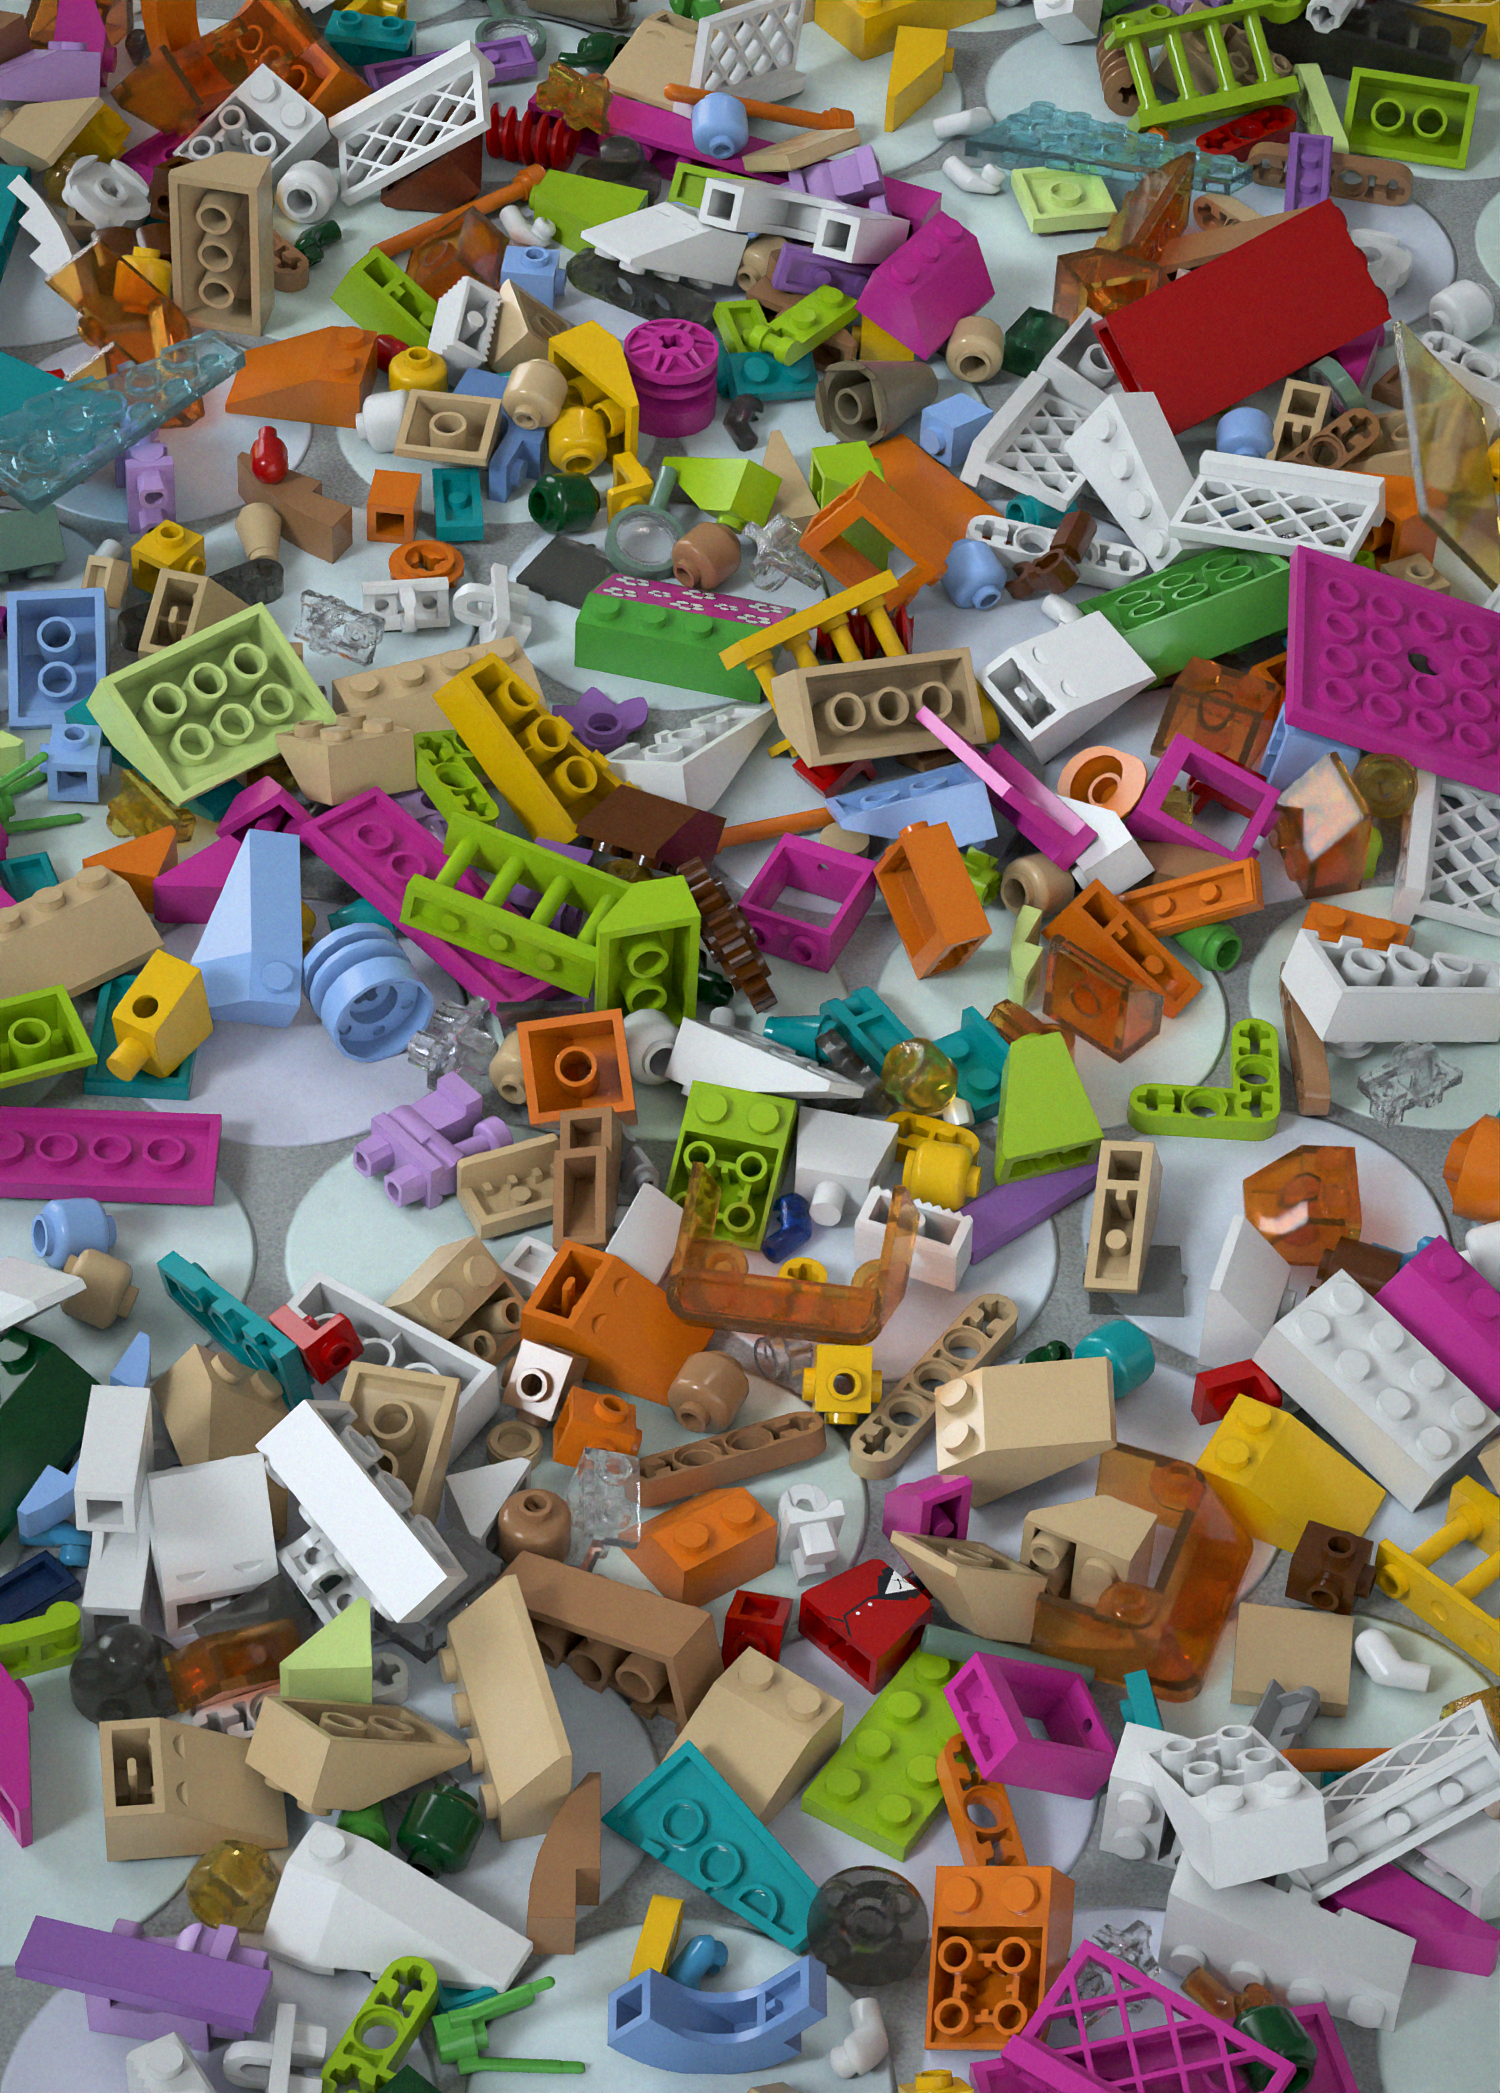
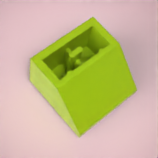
M865 440L811 448L809 488L820 510L869 470L886 484L881 460L873 457ZM889 486L895 492L894 487ZM861 516L840 535L882 572L886 571L888 552L893 551L895 545Z

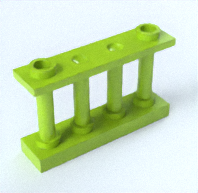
M1233 0V4L1139 24V20H1129L1116 25L1114 31L1104 42L1106 51L1124 47L1140 106L1137 107L1138 111L1127 123L1128 130L1135 135L1146 136L1148 129L1153 126L1171 131L1254 112L1269 105L1290 103L1300 92L1296 75L1281 78L1280 73H1275L1260 21V16L1266 14L1275 3L1274 0ZM1242 20L1259 76L1256 84L1242 87L1241 83L1235 80L1220 25ZM1202 29L1204 30L1220 86L1216 90L1217 93L1202 96L1201 91H1196L1180 35ZM1163 38L1180 94L1177 102L1163 105L1161 100L1156 99L1141 43Z
M454 811L450 816L442 852L450 857L435 881L414 873L406 886L399 922L589 999L595 989L597 925L630 888L632 883ZM469 864L497 875L482 900L454 889ZM516 883L544 894L530 919L501 908ZM563 903L591 914L577 939L548 928Z

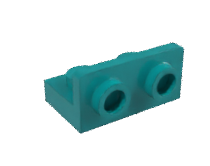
M334 10L325 29V40L330 41V46L349 65L363 67L365 65L416 56V21L402 20L396 16L380 17L360 14L354 10Z
M973 1006L962 1010L961 1028L959 1031L923 1046L942 1066L941 1082L936 1085L948 1098L957 1097L971 1104L975 1119L973 1126L999 1114L1002 1069L1010 1045L1000 1036L998 1029L990 1020H986Z

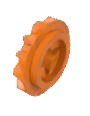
M436 540L411 541L401 545L391 554L389 558L391 580L447 577L449 588H456L458 579L464 576V559L456 548L447 543ZM421 563L424 568L426 567L429 571H426L423 568H419V564Z

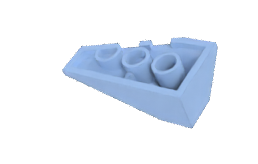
M249 828L190 964L201 969L211 1019L288 1028L300 1007L303 953L299 835Z

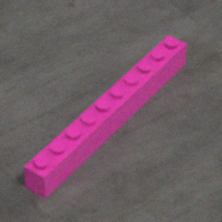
M550 76L528 100L527 110L534 112V124H538L541 116L545 113L550 116V128H554L557 120L562 117L566 120V131L570 132L573 124L578 121L581 126V140L577 153L669 181L673 180L677 162L752 178L774 185L790 181L789 171L755 173L745 171L742 156L776 144L749 135L746 146L740 152L726 159H716L711 155L702 154L695 147L691 119ZM823 159V160H820V161H818V162L812 163V164H810V165L804 166V167H802V168H800V169H801V171H802L803 169H805V168H807V167H809V166H811V165L818 164V163L831 162V161H833V160ZM883 176L887 191L886 197L892 216L910 220L907 241L941 210L942 193ZM869 200L852 205L869 208Z

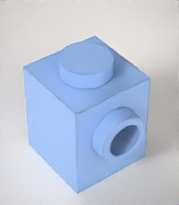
M507 245L501 268L500 289L502 284L509 278L554 311L557 295H565L567 269L559 268L560 250L544 249L539 246L520 247Z
M963 392L922 409L919 447L943 465H947L950 468L960 465L966 461L972 442L993 418L994 411Z

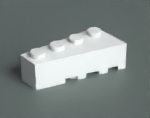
M1183 1848L1168 1895L1157 1967L1174 1971L1176 1974L1186 1978L1203 1979L1231 1987L1243 1994L1260 1995L1292 2004L1294 2007L1325 2002L1331 2016L1352 2021L1361 2027L1378 2028L1393 2033L1408 1981L1417 1940L1347 1908H1342L1335 1914L1325 1910L1312 1897L1313 1893L1291 1884L1287 1891H1283L1260 1880H1254L1214 1890L1191 1865Z

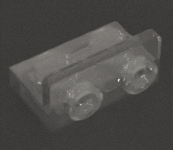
M590 1447L584 1448L566 1489V1503L572 1514L571 1547L566 1557V1565L592 1573L598 1558L605 1559L607 1557L610 1546L632 1550L638 1547L641 1540L640 1461L638 1457Z

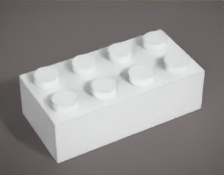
M1342 1268L1275 1323L1252 1358L1273 1381L1411 1513L1479 1455L1500 1426V1418Z

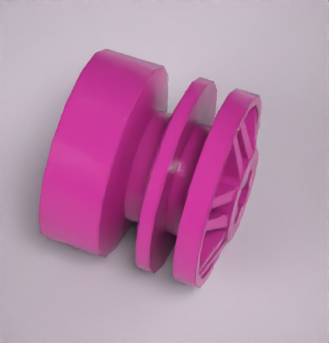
M662 318L645 322L632 329L624 340V356L639 402L638 430L640 432L659 438H681L695 435L711 424L716 415V379L718 374L719 345L712 332L697 323L683 319Z

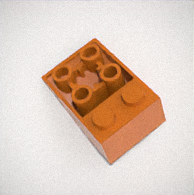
M566 1239L521 1311L520 1346L523 1339H537L587 1357L590 1360L583 1379L670 1408L667 1393L672 1382L689 1356L697 1352H705L715 1334V1328L617 1256Z
M936 1866L924 2049L934 2051H1002L1013 2034L1020 2036L1066 1966L1072 1942L1074 1880L1053 1866ZM1052 2021L1049 2022L1039 2037V2040L1045 2044Z

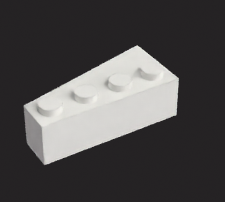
M1154 392L1111 393L1062 445L1131 541L1144 555L1154 572L1222 546L1169 537L1168 525L1195 481ZM1202 517L1187 523L1202 524L1209 522L1207 517Z
M1300 928L1280 978L1321 1041L1340 1043L1342 1041L1376 1043L1498 1042L1500 1037V965L1497 962L1435 951L1432 959H1427L1419 953L1410 950L1408 946L1390 944L1387 952L1363 948L1361 938L1341 935L1338 943L1318 940L1320 937L1318 931Z
M318 1269L286 1304L301 1319L310 1315L320 1326L340 1312L348 1317L364 1347L363 1354L354 1361L460 1378L461 1389L447 1469L501 1407L497 1367ZM350 1364L327 1381L340 1394Z
M304 1399L255 1445L266 1459L264 1462L266 1472L279 1486L285 1489L289 1487L301 1502L298 1509L303 1519L320 1533L325 1532L337 1547L334 1551V1556L339 1564L349 1574L361 1577L373 1592L369 1596L372 1605L384 1618L392 1622L395 1620L396 1623L419 1622L466 1579L468 1575L431 1521L420 1514H417L415 1517L412 1515L409 1508L413 1505V1495L404 1482L395 1478L389 1472L381 1470L377 1461L384 1453L373 1437L367 1435L364 1438L353 1429L351 1423L358 1415L349 1402Z

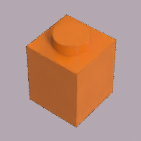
M375 469L367 501V541L396 544L415 541L422 511V474Z

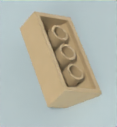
M225 151L171 169L168 174L174 324L261 337L275 306L271 157Z
M969 647L798 668L770 679L779 728L808 768L949 749L915 717L924 705L971 744L981 745L987 743Z
M102 864L84 868L76 876L60 884L42 888L36 891L32 897L11 907L0 908V1000L64 984L70 999L148 962L157 949L166 952L165 944L126 880Z
M512 1574L500 1579L447 1624V1648L439 1649L438 1651L444 1684L454 1683L456 1693L451 1696L456 1726L458 1729L467 1728L470 1739H465V1746L471 1749L470 1757L467 1761L470 1773H480L483 1785L478 1787L482 1815L485 1821L494 1819L500 1842L547 1834L551 1823L572 1790L573 1754L517 1575Z

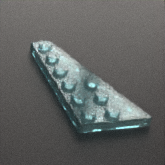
M1048 101L1031 103L1029 107L1008 115L1006 119L966 139L965 156L980 158L984 151L1003 153V162L1016 164L1021 160L1043 159V166L1049 169L1109 178L1113 176V170L1135 173V182L1150 184L1153 180L1176 179L1175 185L1181 189L1228 196L1252 183L1253 166L1237 162L1234 156L1225 154L1213 155L1200 151V147L1194 144H1176L1165 141L1164 137L1160 134L1138 133L1128 130V127L1123 123H1105L1091 119L1092 116L1085 112H1068L1057 109L1054 103Z
M210 330L162 348L160 357L136 365L133 360L117 365V373L96 380L91 375L25 400L22 409L0 417V489L36 515L246 366L244 351L216 331Z

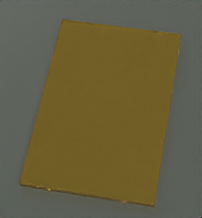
M1401 320L1393 323L1419 517L1494 592L1500 583V519L1492 466L1488 456L1489 446L1483 407Z

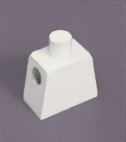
M800 1106L794 1201L798 1205L810 1207L809 1214L812 1220L823 1226L837 1224L841 1219L842 1213L858 1216L871 1188L879 1185L882 1190L895 1166L899 1124Z

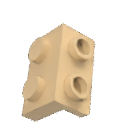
M555 1133L526 1139L522 1142L487 1152L477 1153L462 1158L457 1162V1199L480 1240L553 1220L554 1150H560V1140Z

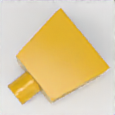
M159 949L152 955L113 1011L111 1019L118 1047L106 1060V1065L116 1077L124 1081H131L141 1069L158 1078H166L212 1033L213 1025L201 969Z

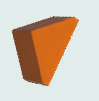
M170 825L82 859L83 869L102 864L126 880L145 912L154 914L153 880L178 865L177 831Z

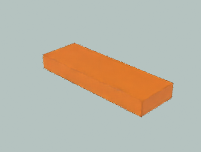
M1253 857L1115 895L1156 939L1264 909L1260 863Z

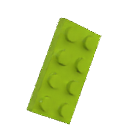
M919 1644L803 1793L801 1811L903 1863L946 1806L936 1773V1760L948 1740L952 1736L962 1733L943 1689L965 1663L920 1652ZM958 1755L955 1759L956 1763H965L962 1755ZM965 1763L969 1769V1773H971V1771L975 1767V1764Z

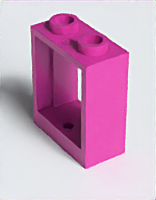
M1178 732L1161 756L1147 782L1140 801L1133 808L1125 826L1132 835L1143 841H1160L1186 845L1216 853L1234 861L1250 857L1257 859L1260 851L1253 848V845L1259 835L1266 838L1276 823L1280 812L1274 810L1273 807L1281 791ZM1180 770L1254 811L1233 852L1159 810Z
M785 832L737 904V908L741 906L759 939L755 942L759 951L828 973L875 900L876 876L873 869L877 866L878 862ZM821 864H825L828 869L823 868ZM786 885L843 903L827 929L770 911Z
M976 1651L943 1689L984 1780L1090 1800L1110 1778L1118 1749L1081 1673ZM1024 1717L1042 1720L1051 1741L1033 1738Z

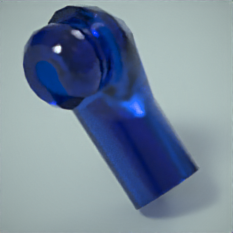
M791 1192L779 1196L773 1204V1211L780 1212L776 1220L781 1223V1228L761 1243L764 1256L772 1263L777 1264L808 1242L812 1236V1222L809 1214L811 1205L805 1197L798 1193Z

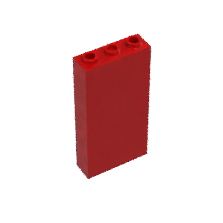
M1328 198L1091 324L1126 393L1154 392L1173 435L1176 436L1392 319L1388 311V299L1383 290L1375 286L1367 270V258L1363 251L1354 245L1347 231L1348 224L1342 210L1334 206L1331 198Z

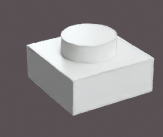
M526 1234L500 1264V1267L517 1291L530 1297L558 1252H555L551 1245Z

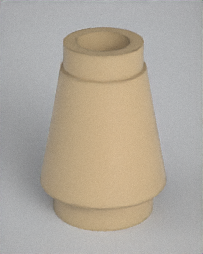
M252 503L245 506L239 512L235 522V530L246 553L250 567L259 574L273 572L279 565L282 520L274 508L266 503Z

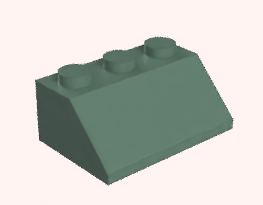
M52 504L1 513L0 585L9 583L8 575L27 572L28 579L55 575V567L61 566L67 560L56 505Z

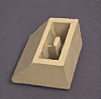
M160 568L138 648V658L141 660L251 606L207 576Z
M347 712L336 715L337 722L324 724V721L321 720L299 721L294 723V730L275 734L276 745L302 793L308 800L334 806L343 804L375 786H378L387 795L417 789L413 730L394 726L393 720L390 718L366 719V713Z
M474 1235L438 1247L382 1305L496 1366L520 1341L521 1311L526 1302L479 1237Z
M1106 1494L1029 1511L1024 1519L1019 1563L1048 1578L1041 1606L1050 1607L1079 1619L1091 1627L1101 1628L1120 1636L1147 1591L1158 1515Z

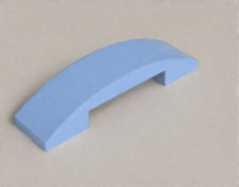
M141 1331L138 1333L111 1372L110 1386L123 1385L150 1388V1336ZM79 1459L68 1475L47 1465L17 1509L20 1534L31 1538L62 1522L75 1512L74 1488Z

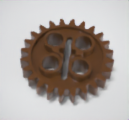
M699 856L677 867L681 875H684L700 912V937L714 963L720 962L736 993L744 990L756 1014L777 1004L778 1001L766 980L772 973L755 943L759 939L741 906L736 908L720 877L718 876L712 880Z

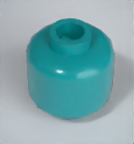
M1115 1319L1104 1323L1083 1337L1075 1348L1074 1359L1107 1356L1112 1362L1114 1400L1122 1398L1145 1383L1154 1372L1155 1354L1150 1338L1139 1327L1126 1320Z

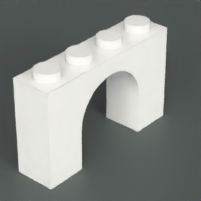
M724 178L706 179L698 222L734 232L766 233L814 243L812 253L849 263L881 264L906 242L910 220L759 180Z
M92 1385L74 1488L77 1530L93 1531L82 1602L84 1644L142 1647L153 1580L147 1473L155 1472L151 1388L123 1385Z

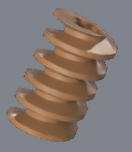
M1113 29L1106 33L1099 41L1096 49V59L1105 103L1117 115L1128 117L1133 116L1138 111L1137 107L1140 106L1124 47L1109 51L1105 49L1104 42L1114 31ZM1147 42L1141 43L1155 91V78L1153 76V68L1151 67V58L1149 57Z

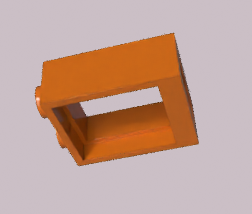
M871 470L866 472L814 515L798 543L801 549L849 589L882 573L881 570L840 535L863 516L917 564L897 580L898 587L883 595L887 602L888 613L895 607H898L899 604H904L907 607L918 594L920 587L925 583L931 587L943 577L949 567L945 560L953 546L951 541Z
M920 821L903 828L899 832L900 837L894 844L885 849V856L873 869L918 980L962 967L993 933L947 821L929 826L927 821Z

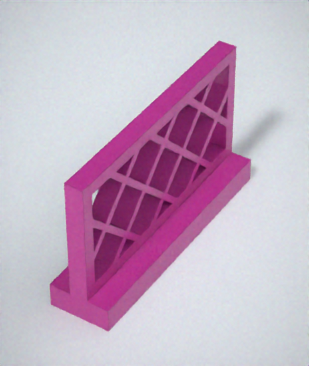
M925 705L916 714L915 717L985 782L989 802L1063 871L1066 872L1098 835L1094 829L1000 744L997 743L986 756Z
M1085 1938L1020 2036L1013 2034L1000 2053L1007 2073L1038 2093H1125L1124 2091L1137 2089L1138 2093H1145L1144 2087L1176 2079H1181L1184 2093H1191L1188 2081L1189 2076L1220 2069L1225 2071L1229 2092L1237 2093L1231 2067L1255 2061L1276 2072L1265 2090L1257 2093H1283L1297 2072L1296 2065ZM1091 1961L1112 1974L1116 1993L1080 2001L1076 1981ZM1120 1979L1133 1986L1134 1989L1123 1991ZM1070 1992L1073 2003L1061 2005ZM1153 1998L1164 2005L1168 2021L1167 2025L1132 2032L1126 2003ZM1118 2005L1125 2034L1089 2042L1083 2013ZM1173 2011L1188 2020L1175 2023ZM1073 2015L1076 2016L1082 2044L1055 2050L1039 2040V2037L1050 2021ZM1204 2029L1217 2037L1221 2053L1220 2057L1184 2064L1178 2035ZM1171 2037L1178 2066L1141 2074L1135 2045ZM1225 2042L1241 2052L1228 2055ZM1128 2047L1134 2076L1107 2082L1096 2075L1092 2059L1093 2054ZM1085 2057L1087 2069L1071 2059Z

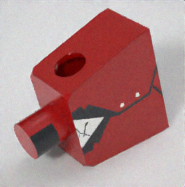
M872 1558L802 1593L798 1632L872 1695H876L898 1673L921 1643L926 1625L932 1623L933 1605L930 1600L934 1597L913 1570L902 1577L883 1560Z

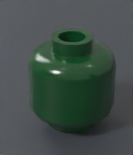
M580 472L544 475L537 481L528 499L530 516L542 530L549 534L586 531L593 524L601 505L599 492L591 480Z
M438 1784L434 1790L426 1789L417 1793L405 1814L396 1838L397 1845L408 1856L406 1863L432 1879L439 1878L441 1872L454 1874L463 1871L467 1867L484 1829V1820L477 1811V1801L463 1790L446 1784Z
M1277 2004L1264 2005L1262 2007L1252 2006L1242 2011L1236 2017L1233 2028L1296 2065L1297 2072L1283 2093H1299L1304 2090L1314 2076L1318 2049L1292 2010ZM1226 2043L1228 2055L1241 2052ZM1258 2061L1233 2066L1252 2093L1264 2091L1276 2073Z

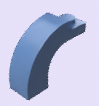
M468 367L454 389L453 394L502 399L509 379L491 372ZM503 405L502 442L489 462V499L506 503L514 489L522 487L526 478L537 481L541 478L545 467L546 427H538L533 430L519 427L506 414Z
M808 1954L755 1987L727 1993H713L691 1989L649 1968L608 1994L607 2046L651 2067L682 2074L731 2075L777 2065L802 2053L801 2032L827 2016L826 1964Z

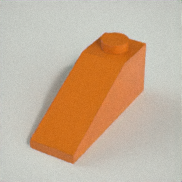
M1097 878L1040 932L1076 969L1171 1019L1204 987Z

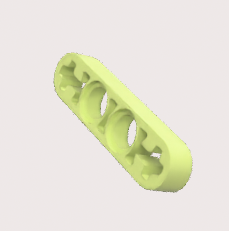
M1318 63L1295 64L1292 76L1296 75L1300 92L1294 99L1307 134L1333 137L1332 152L1349 154L1347 137Z

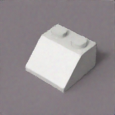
M1086 307L1046 355L1036 372L1049 378L1044 390L1045 392L1093 413L1111 393L1126 392L1091 327V324L1103 318L1089 307Z
M1233 1215L1209 1287L1198 1364L1219 1368L1253 1358L1272 1326L1295 1306L1297 1291L1288 1289L1291 1266L1245 1216Z

